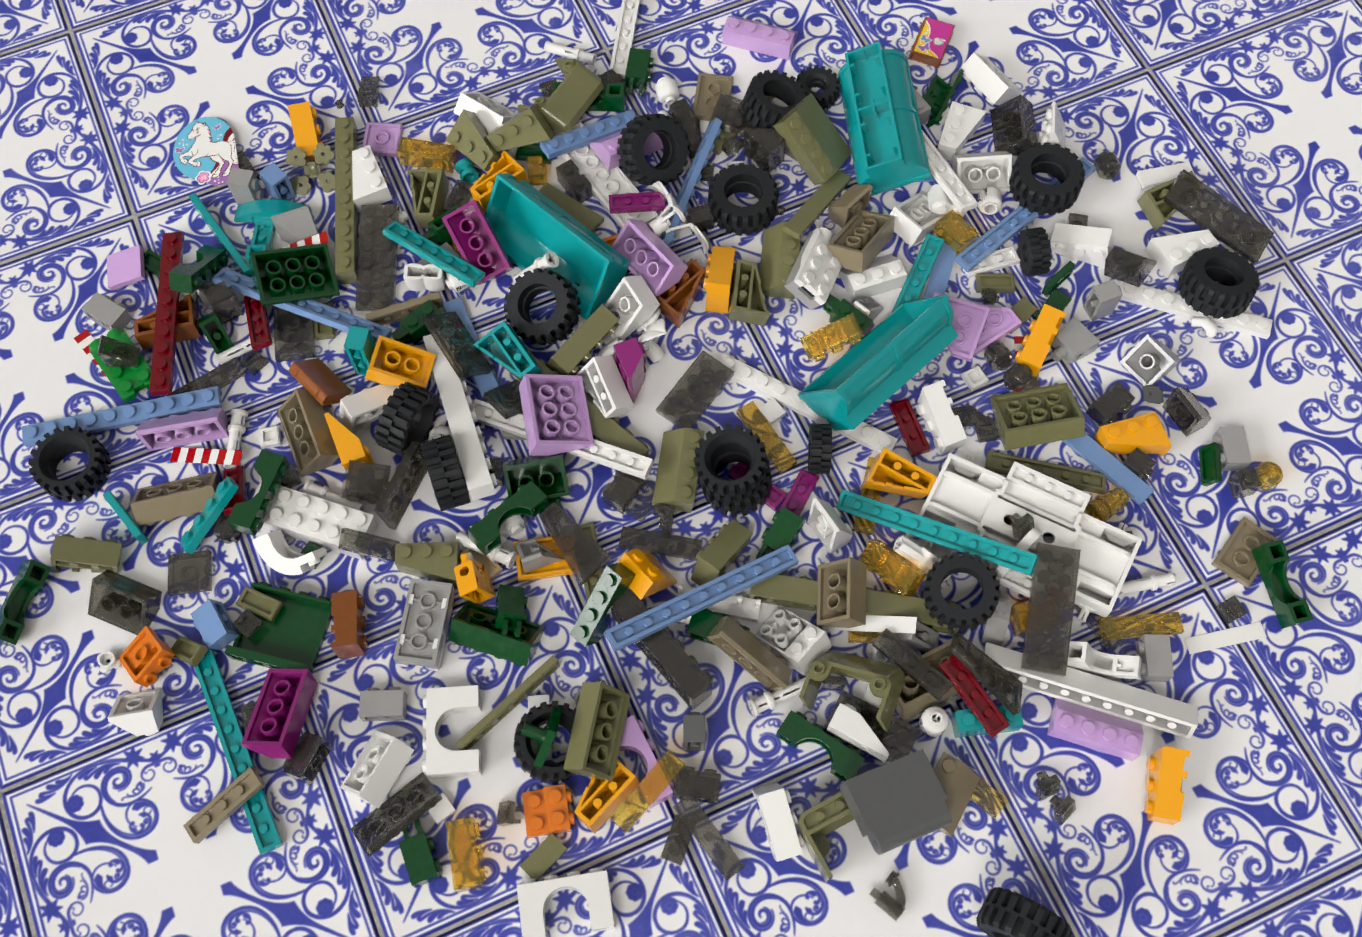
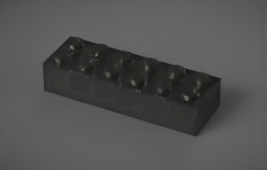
M628 589L613 603L611 613L614 620L620 624L652 608H647L643 604L644 599L640 600L631 589ZM668 627L635 642L637 647L692 711L712 695L713 679L706 671L702 672L699 669V663L693 655L688 656L686 654L684 645L679 639L674 640L670 635L671 630Z

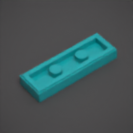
M108 491L103 494L132 535L142 545L147 543L148 538L113 493Z

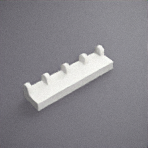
M679 584L677 596L694 588ZM733 595L707 609L711 610V613L720 615V613L737 619L757 622L761 599Z

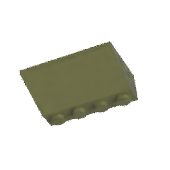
M812 93L807 95L773 125L814 185L825 183L852 153Z
M1067 383L990 396V403L999 437L1005 450L1084 437L1085 417Z

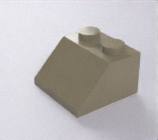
M854 184L849 189H845L840 198L830 203L828 218L843 228L860 209L866 210L868 208L873 186L870 184Z

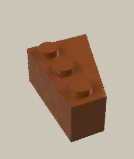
M692 258L686 263L688 268L680 281L656 297L660 303V312L678 328L683 323L704 284L705 269Z
M191 294L186 295V299L179 301L176 342L201 337L200 326L197 322L199 319L198 306ZM156 310L134 321L135 338L143 350L153 348Z
M357 590L332 593L331 615L334 619V625H331V632L335 634V641L331 642V648L340 659L365 656V648H368L367 636H364V628H367L366 617L362 614V609L365 608V599Z

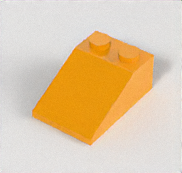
M379 335L364 379L382 385L398 387L402 383L410 382L426 389L436 354Z
M325 413L324 415L341 463L350 480L352 481L373 473L371 465L375 463L367 445L363 446L357 436L332 415Z
M635 548L625 552L619 560L620 563L636 574L629 588L640 600L677 583V580L648 551Z

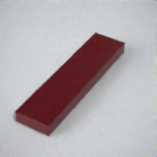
M244 296L250 342L255 352L273 345L266 306H262L260 300Z
M957 653L938 666L991 738L1010 726L1009 722Z

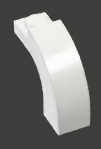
M281 529L253 539L259 555L266 564L286 575H299L315 568L314 564L321 562L320 557L327 555L325 547L306 554L295 552L286 543Z
M1066 641L1064 662L1070 668L1115 681H1120V678L1140 679L1142 661L1140 656L1107 654L1093 649L1088 642Z

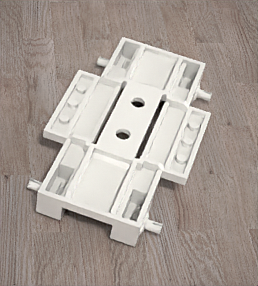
M949 453L919 515L1012 547H1016V545L986 532L983 526L989 528L992 532L1008 537L1011 541L1020 542L1032 528L1037 529L1042 533V536L1045 533L1052 534L1054 536L1052 543H1046L1041 536L1031 550H1037L1047 555L1050 559L1061 561L1060 564L1057 562L1053 563L1039 556L1032 576L1011 570L1003 579L997 575L996 580H1000L1001 585L1041 604L1049 587H1054L1069 594L1066 600L1082 608L1077 617L1079 621L1082 619L1081 622H1086L1089 613H1095L1106 618L1112 611L1143 539L1125 532L1128 525L1125 524L1123 526L1124 523H1119L1118 528L1085 514L1084 511L1091 495L1014 461L1007 478L974 464L973 462L976 458L974 456L971 458L970 454L967 455L965 460ZM1007 515L1013 516L1015 524L1007 525L1004 522V517ZM926 540L923 546L927 547L928 545V549L931 550L933 542ZM989 562L990 570L996 569L998 567L997 564Z

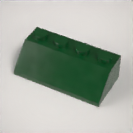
M467 601L452 618L448 640L459 646H466L477 652L493 655L497 659H505L518 666L527 667L535 655L545 626L526 620V623H522L520 637H515L512 630H508L506 636L501 635V629L495 628V610Z

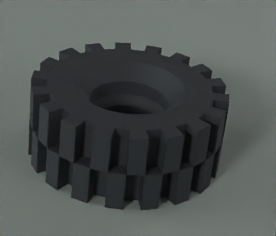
M814 65L813 69L809 66L807 71L803 69L801 74L797 75L796 82L800 81L803 84L801 88L807 89L806 95L813 94L823 111L824 108L829 110L831 105H835L838 100L840 80L835 72L832 74V69L825 70V66L818 68V65ZM818 87L823 91L813 92L811 88Z
M1043 227L1020 231V235H1018L1019 241H1017V252H1019L1018 257L1022 272L1027 277L1048 274L1052 264L1050 262L1052 260L1050 253L1052 249L1049 245L1048 233H1046Z
M811 423L808 438V473L830 474L832 425Z

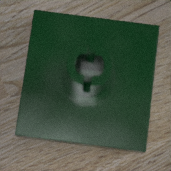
M553 707L544 728L527 723L526 721L523 725L520 735L539 741L533 766L542 768L557 734L562 712L560 708Z

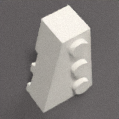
M952 101L937 150L945 160L952 161V155L958 154L965 143L982 125L987 111Z
M370 145L352 151L353 202L358 213L392 200Z
M1056 223L1050 240L1053 253L1104 269H1110L1114 255L1113 229Z
M1207 229L1151 238L1145 252L1164 276L1169 278L1184 269L1193 253L1204 248L1218 247L1220 243Z
M612 355L593 357L576 374L577 376H582L584 391L591 394L594 398V404L605 418L624 416L634 407Z
M944 380L923 387L916 404L917 413L923 417L926 430L931 432L934 445L937 449H940L942 454L963 447L967 440L959 416H955L950 404L953 401L951 397L947 398L943 389L946 386Z
M379 384L372 388H365L359 393L345 396L340 399L338 421L352 433L363 427L367 430L371 427L370 423L377 420L379 414H382V408L384 404L388 403V397L392 396L393 391L396 388L399 389V387Z
M778 783L752 790L754 797L756 796L760 808L758 811L764 822L765 833L773 858L779 862L803 854L801 847H804V842L801 834H797L795 825H798L794 811L791 812L789 808V803H792L789 791L784 790Z

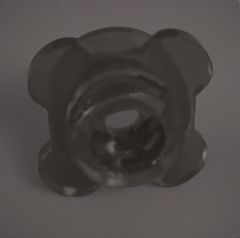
M991 289L982 290L981 300L989 305H995L1000 297L997 295V292Z

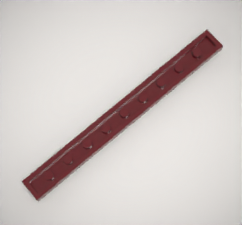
M182 231L163 233L149 389L152 396L172 394L180 291L170 290L169 271L177 265H182L184 234Z

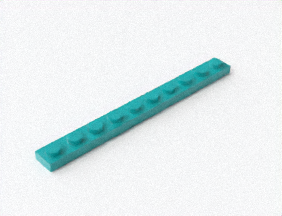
M843 489L836 506L837 510L962 553L968 552L970 553L969 555L974 557L978 555L982 560L1032 576L1039 557L1030 552Z
M210 649L206 652L198 666L194 668L233 779L236 780L249 767H255L249 749L241 745L244 734L214 651ZM262 788L243 804V808L259 853L264 855L283 846Z

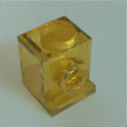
M542 156L527 157L529 184L534 186L548 183L546 163L542 162Z

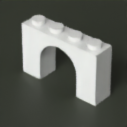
M479 686L426 688V695H423V708H426V716L423 717V729L426 730V738H423L422 743L423 751H426V759H423L422 762L423 773H426L429 779L481 776L482 754L479 749L448 750L440 744L438 737L441 724L450 715L481 711V690Z
M593 868L589 870V873L581 875L580 871L569 872L567 877L558 878V875H550L544 877V881L538 882L535 879L523 880L522 884L517 885L522 937H547L546 905L554 894L567 889L575 890L586 898L589 906L592 932L615 929L607 870L603 871L602 868Z

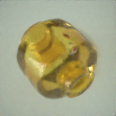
M1263 462L1253 471L1251 476L1252 482L1260 490H1272L1282 481L1283 471L1274 462Z

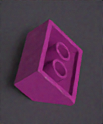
M636 337L613 345L615 363L633 404L645 381L644 373H646L644 365L646 364L644 357L646 354L642 343H638Z

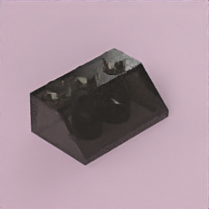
M1020 94L990 110L995 152L1007 151L1012 156H1018L1030 146L1033 148V145L1038 144L1033 104Z
M108 569L92 579L88 615L138 635L145 626L149 627L158 613L162 591Z

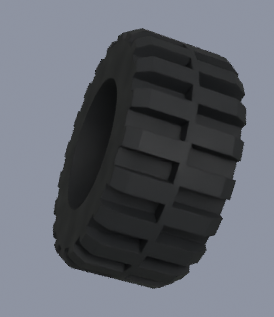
M643 114L634 117V120H630L626 124L627 128L622 129L620 133L622 138H618L617 144H620L619 149H617V155H620L621 158L618 161L620 166H624L623 171L626 175H630L629 178L631 180L637 181L638 184L652 185L657 181L667 185L669 182H674L677 179L676 175H681L684 172L682 168L688 164L686 159L687 156H690V150H688L687 145L690 144L689 139L685 138L687 135L685 129H680L682 127L678 121H674L673 117L665 116V114ZM652 132L660 137L663 144L662 159L654 168L647 163L643 151L645 140Z
M1039 143L1033 145V148L1031 146L1026 148L1018 155L1009 179V188L1016 202H1020L1019 205L1021 207L1028 208V211L1031 213L1038 212V215H1055L1056 212L1058 214L1065 212L1066 209L1073 206L1084 184L1085 170L1081 160H1077L1078 156L1075 153L1072 154L1067 147L1062 148L1059 144L1050 145V143H1044V145H1041ZM1033 174H1050L1057 178L1061 184H1043L1035 179Z
M739 163V165H729L727 169L724 167L719 171V174L714 175L713 180L709 184L708 212L711 215L712 221L717 223L720 229H726V232L730 234L734 232L736 235L742 236V234L753 235V232H761L763 227L767 228L776 216L779 196L777 183L772 179V175L769 172L765 173V169L760 166L757 168L755 164L749 163V165H744V163ZM746 192L754 195L759 201L754 205L742 207L732 204L727 198L734 193Z
M1212 247L1211 249L1204 248L1201 251L1199 250L1190 256L1179 277L1178 289L1182 299H1185V303L1188 306L1191 305L1196 312L1200 311L1203 315L1207 317L1210 315L1216 319L1221 317L1228 319L1240 315L1248 308L1258 290L1260 280L1257 270L1254 271V265L1249 263L1247 258L1239 256V253L1235 251L1230 252L1229 249Z
M536 268L533 272L529 270L524 272L523 277L518 276L515 279L516 283L509 286V294L505 295L504 300L507 301V304H504V311L508 313L505 315L506 321L510 323V326L518 336L534 344L546 345L548 343L553 345L556 344L557 339L559 341L566 339L565 334H571L574 331L572 329L573 325H577L579 322L576 319L577 315H581V308L578 307L581 304L580 297L576 296L578 294L576 288L572 286L569 280L550 269L542 270ZM552 291L556 298L554 313L543 323H533L529 314L531 302L541 292Z
M994 887L989 890L976 918L978 928L989 937L1072 936L1070 925L1055 912L1050 911L1042 904L1028 897L1022 896V894L1001 887Z

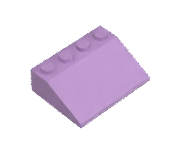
M525 374L519 385L529 455L550 456L593 447L594 441L582 376Z

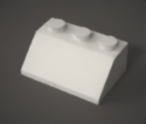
M973 52L961 67L964 70L963 78L968 82H972L975 85L974 89L980 94L983 93L986 96L985 100L992 106L994 104L1002 106L1022 92L988 57Z
M481 92L460 93L454 113L459 116L463 109L474 112L478 121L488 133L517 114Z
M1007 151L952 155V170L971 194H978L987 187H994L1000 190V192L1010 191L1009 179L1012 173V154Z
M891 254L874 259L863 273L853 272L845 268L839 272L851 302L903 287L907 278V273L901 260Z
M375 730L340 788L364 802L380 808L381 804L386 801L390 789L398 781L404 766L409 763L414 749L396 737Z

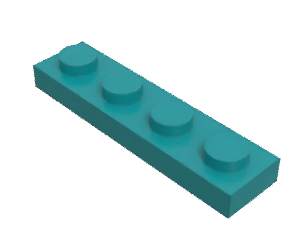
M227 476L224 481L219 483L216 493L207 500L202 513L195 517L190 530L182 536L181 545L186 552L194 553L239 487L234 479Z

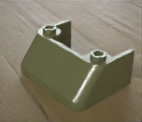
M556 58L555 62L565 78L550 97L540 96L534 103L554 132L565 133L570 131L603 90L604 83L600 77L577 59ZM520 104L517 106L520 112L529 107L528 105Z
M837 650L827 652L810 665L799 695L808 709L812 710L822 681L826 680L831 673L869 682L872 694L882 698L876 719L883 730L888 731L905 682V674L899 666Z
M842 792L804 811L799 818V827L808 852L825 883L833 877L823 859L830 851V843L825 835L854 820Z

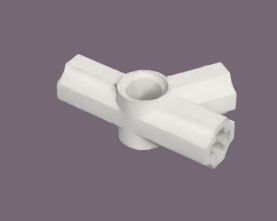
M908 534L898 537L894 543L893 550L909 560L915 568L923 573L925 571L928 573L936 561L938 563L941 561V559L936 557L935 553L919 544ZM949 575L948 577H946V578L944 579V581H945V580H948L951 575Z

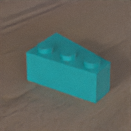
M505 321L501 322L473 344L521 379H523L525 374H541L543 372L514 329Z

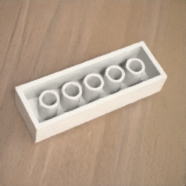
M261 480V482H260V484H259V486H258V488H257V490H256L254 496L259 492L260 487H261L262 480ZM281 486L280 491L275 494L272 500L271 510L264 517L262 528L270 531L281 529L283 535L305 542L310 541L317 546L363 560L379 524L372 514Z

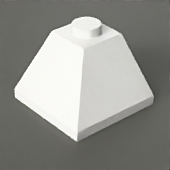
M161 688L117 696L107 717L108 722L135 736H150L159 732L163 723Z

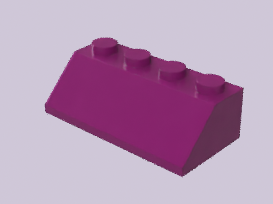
M472 200L442 217L464 261L485 272V278L477 284L478 286L514 269L479 201Z
M269 668L241 743L243 747L270 758L292 759L318 684L308 669Z

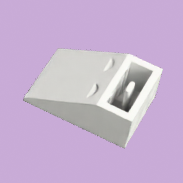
M1053 101L1050 109L1047 108L1045 120L1042 121L1041 131L1037 135V142H1040L1041 145H1044V143H1050V145L1059 144L1061 145L1060 147L1065 148L1066 126L1056 102Z
M781 605L754 633L757 640L768 645L775 655L783 658L791 668L804 676H807L810 665L826 654L832 647L825 631Z

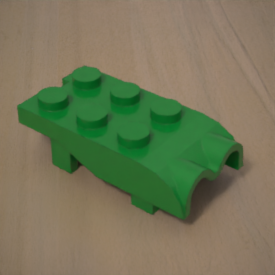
M114 328L107 333L105 338H98L90 343V353L125 403L136 398V393L145 387L150 389L151 368L124 330Z

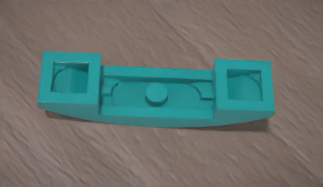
M280 199L250 201L237 207L234 221L253 223V217H271L306 205Z
M253 217L255 227L251 245H247L246 261L249 260L250 252L271 250L275 228L271 217Z

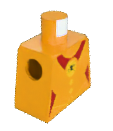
M472 553L462 554L460 556L462 564L454 568L459 596L476 604L495 597L496 594L486 567L475 561Z

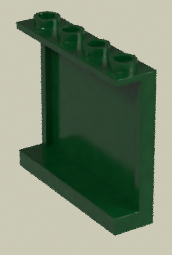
M252 582L251 586L255 590L283 602L284 605L274 622L246 610L238 630L239 636L234 640L233 646L227 645L224 653L230 659L266 668L308 669L312 674L332 619L331 599L324 596H319L318 598L311 597V594L304 591H299V593L291 592V589L280 586L279 589L274 588L266 582H260L259 584Z

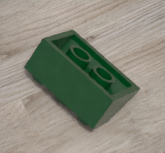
M563 453L550 456H532L503 462L502 469L507 493L510 497L517 492L521 485L527 484L530 481L538 488L540 484L542 486L540 490L548 499L570 495ZM551 476L552 479L542 480L541 477Z

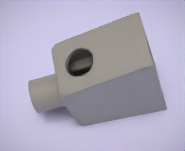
M1073 317L1054 339L1052 347L1055 350L1051 352V357L1056 362L1064 358L1068 363H1074L1093 353L1101 341L1077 318Z

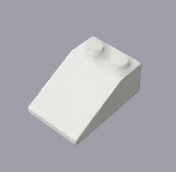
M923 191L894 206L889 216L895 217L894 232L911 247L923 240L927 233L933 231L948 217L946 214H936L929 210L928 197Z
M641 275L623 277L604 305L619 319L616 324L618 328L611 335L613 340L616 338L619 341L624 340L646 322L660 305Z
M817 497L812 499L807 523L828 552L832 554L850 543L852 529L841 520V515L837 508H833L829 502Z

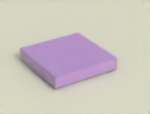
M367 122L362 147L370 145L374 156L398 157L403 125Z
M136 245L107 256L109 289L115 290L145 279L144 250L141 245Z

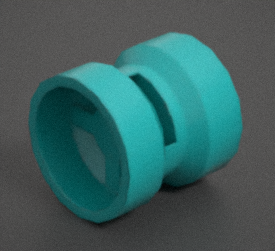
M469 158L461 159L455 164V170L460 174V179L464 184H471L478 179L479 174L473 168V163Z

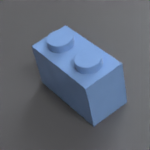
M274 162L259 172L268 194L273 199L291 201L296 197L288 176Z
M209 599L191 613L194 620L193 624L199 630L202 642L207 648L222 650L239 636L225 606L220 601Z

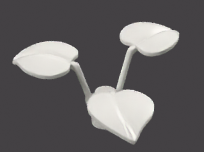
M660 181L652 184L651 186L655 187L665 196L668 206L655 220L648 224L650 229L658 236L664 231L667 234L670 231L690 227L699 239L705 255L709 250V245L705 236L696 225L687 223L669 228L671 225L669 218L677 213L680 219L685 222V215L680 206L676 204L674 197ZM672 207L673 211L666 216L665 213Z
M659 307L646 322L636 329L637 331L644 329L645 332L639 337L638 342H645L643 344L646 353L644 357L647 355L653 363L659 361L665 354L653 340V338L667 334L665 320H657L661 311ZM618 338L610 341L599 351L597 356L613 355V345L624 341H619Z

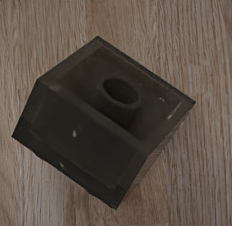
M1114 247L1105 259L1104 275L1140 287L1157 264V261Z
M1187 387L1175 388L1162 406L1186 437L1205 427L1211 420L1207 409L1202 407L1195 394L1190 392Z
M349 460L343 476L341 498H347L348 501L363 500L370 504L382 503L386 496L391 466Z
M304 732L303 736H300L292 759L285 760L283 772L311 787L332 746L323 737Z

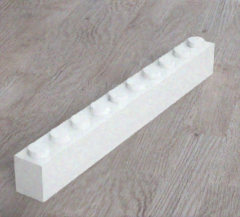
M445 330L423 336L426 350L436 354L432 370L471 499L474 501L496 494L494 486L497 485L494 473H489V470L492 469L489 457H484V454L487 453L484 441H479V438L482 437L479 426L475 427L474 425L478 421L475 411H470L469 409L473 405L470 395L465 396L464 393L468 392L465 380H460L464 376L461 367L455 364L459 360L456 351H451L452 348H455L452 338H447Z
M986 642L980 657L979 675L1187 739L1191 738L1198 726V706Z

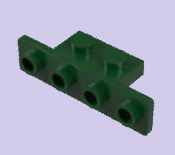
M962 68L951 76L948 83L937 74L931 78L922 95V98L931 107L930 112L932 113L926 127L930 128L934 124L937 125L942 120L943 116L941 115L948 108L949 99L954 96L956 86L963 79L961 77L964 72Z

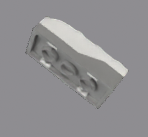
M824 227L809 232L784 285L810 310L826 303L842 267L841 263L828 248V244L833 239L832 232Z
M411 578L393 656L397 666L408 667L411 664L425 666L428 670L432 671L440 670L453 608V584Z

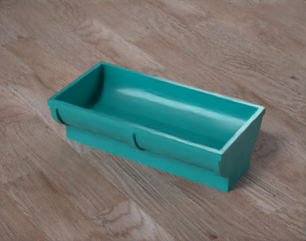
M879 41L845 53L846 63L839 70L838 78L840 80V91L857 184H870L873 186L871 196L932 177L907 56L895 49H883Z
M510 173L497 174L485 214L509 259L524 270L534 264L536 258L544 257L546 252L552 251L556 253L559 258V265L556 268H550V270L569 280L572 286L578 291L576 296L580 297L581 304L578 305L581 308L580 316L587 320L601 304L604 305L623 277H625L630 261L524 179L518 181Z
M947 294L903 303L797 396L812 411L825 418L832 425L834 431L854 430L958 337L957 332L951 325L954 313L948 301L949 297Z

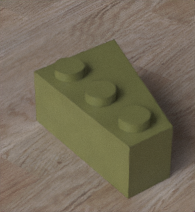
M534 103L490 131L486 137L495 151L498 152L548 141L553 138L555 133Z
M463 109L446 141L485 171H489L491 169L490 165L501 158V152H496L487 139L486 129L480 124L476 114Z
M408 169L411 181L410 188L413 195L414 215L422 228H429L427 223L443 214L449 181L443 169Z
M1190 171L1145 191L1137 202L1156 232L1201 185L1194 173Z
M737 259L732 276L728 320L765 326L770 315L766 308V299L762 292V283L756 262Z
M734 519L728 525L724 524L718 532L719 535L717 537L713 536L707 544L708 547L705 550L702 548L696 555L695 559H697L691 580L701 586L726 574L724 571L731 563L737 560L747 547L753 532Z
M70 534L55 535L50 558L53 572H60L61 568H72V572H79L80 568L90 569L92 573H118L122 543L112 539L99 541L93 537L75 538Z
M458 542L398 543L395 545V565L400 572L420 578H428L436 582L451 583L455 588H458L454 568L461 564V548Z

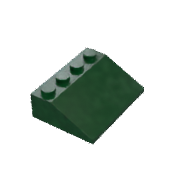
M327 243L250 252L249 265L262 306L340 296Z

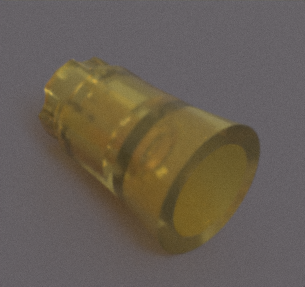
M1115 488L1089 501L1084 513L1106 522L1127 505L1129 497L1123 489Z

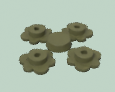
M316 145V150L312 153L315 156V162L306 163V153L301 152L299 147H293L292 150L287 151L285 161L288 165H292L293 168L304 166L305 175L301 177L296 175L294 180L290 181L295 194L307 195L308 189H311L309 178H316L317 176L319 180L318 186L323 188L324 192L329 193L332 189H335V175H332L330 171H327L325 174L320 173V166L318 165L322 163L329 164L330 160L334 158V153L330 151L331 147L329 145Z

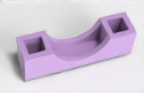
M634 715L625 720L620 751H634L644 758L648 769L645 779L640 784V790L651 809L672 798V790L675 787L670 777L665 778L662 772L665 767L660 758H655L652 752L655 748L650 738L645 739L642 733L645 731L641 720L636 721Z

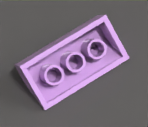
M732 15L728 16L725 22L722 44L789 60L798 32Z
M621 131L590 143L591 148L608 170L620 166L618 160L621 158L620 155H617V149H619L620 144H617L618 138H622ZM654 132L645 140L644 156L663 149L660 137Z
M627 219L611 246L630 261L628 269L635 276H642L655 297L677 284L688 268L643 220Z
M211 408L207 411H192L189 414L171 415L161 419L152 418L149 421L141 422L136 430V436L149 451L228 438V416L222 408Z
M1055 698L1047 735L1133 761L1140 756L1144 733L1142 724Z

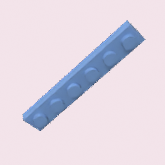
M633 109L555 136L551 140L540 142V148L548 159H552L590 145L593 141L627 128L626 124L630 120H634V117L637 115Z

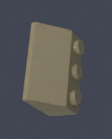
M849 557L818 565L817 626L852 628L866 625L865 563Z
M943 752L934 772L948 798L945 803L951 813L952 824L939 829V831L952 837L980 777L965 763Z

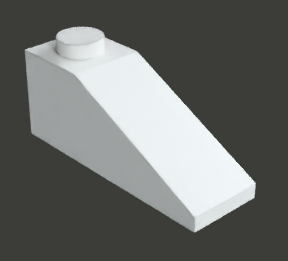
M840 703L826 731L885 762L889 753L861 714L856 712L855 707Z

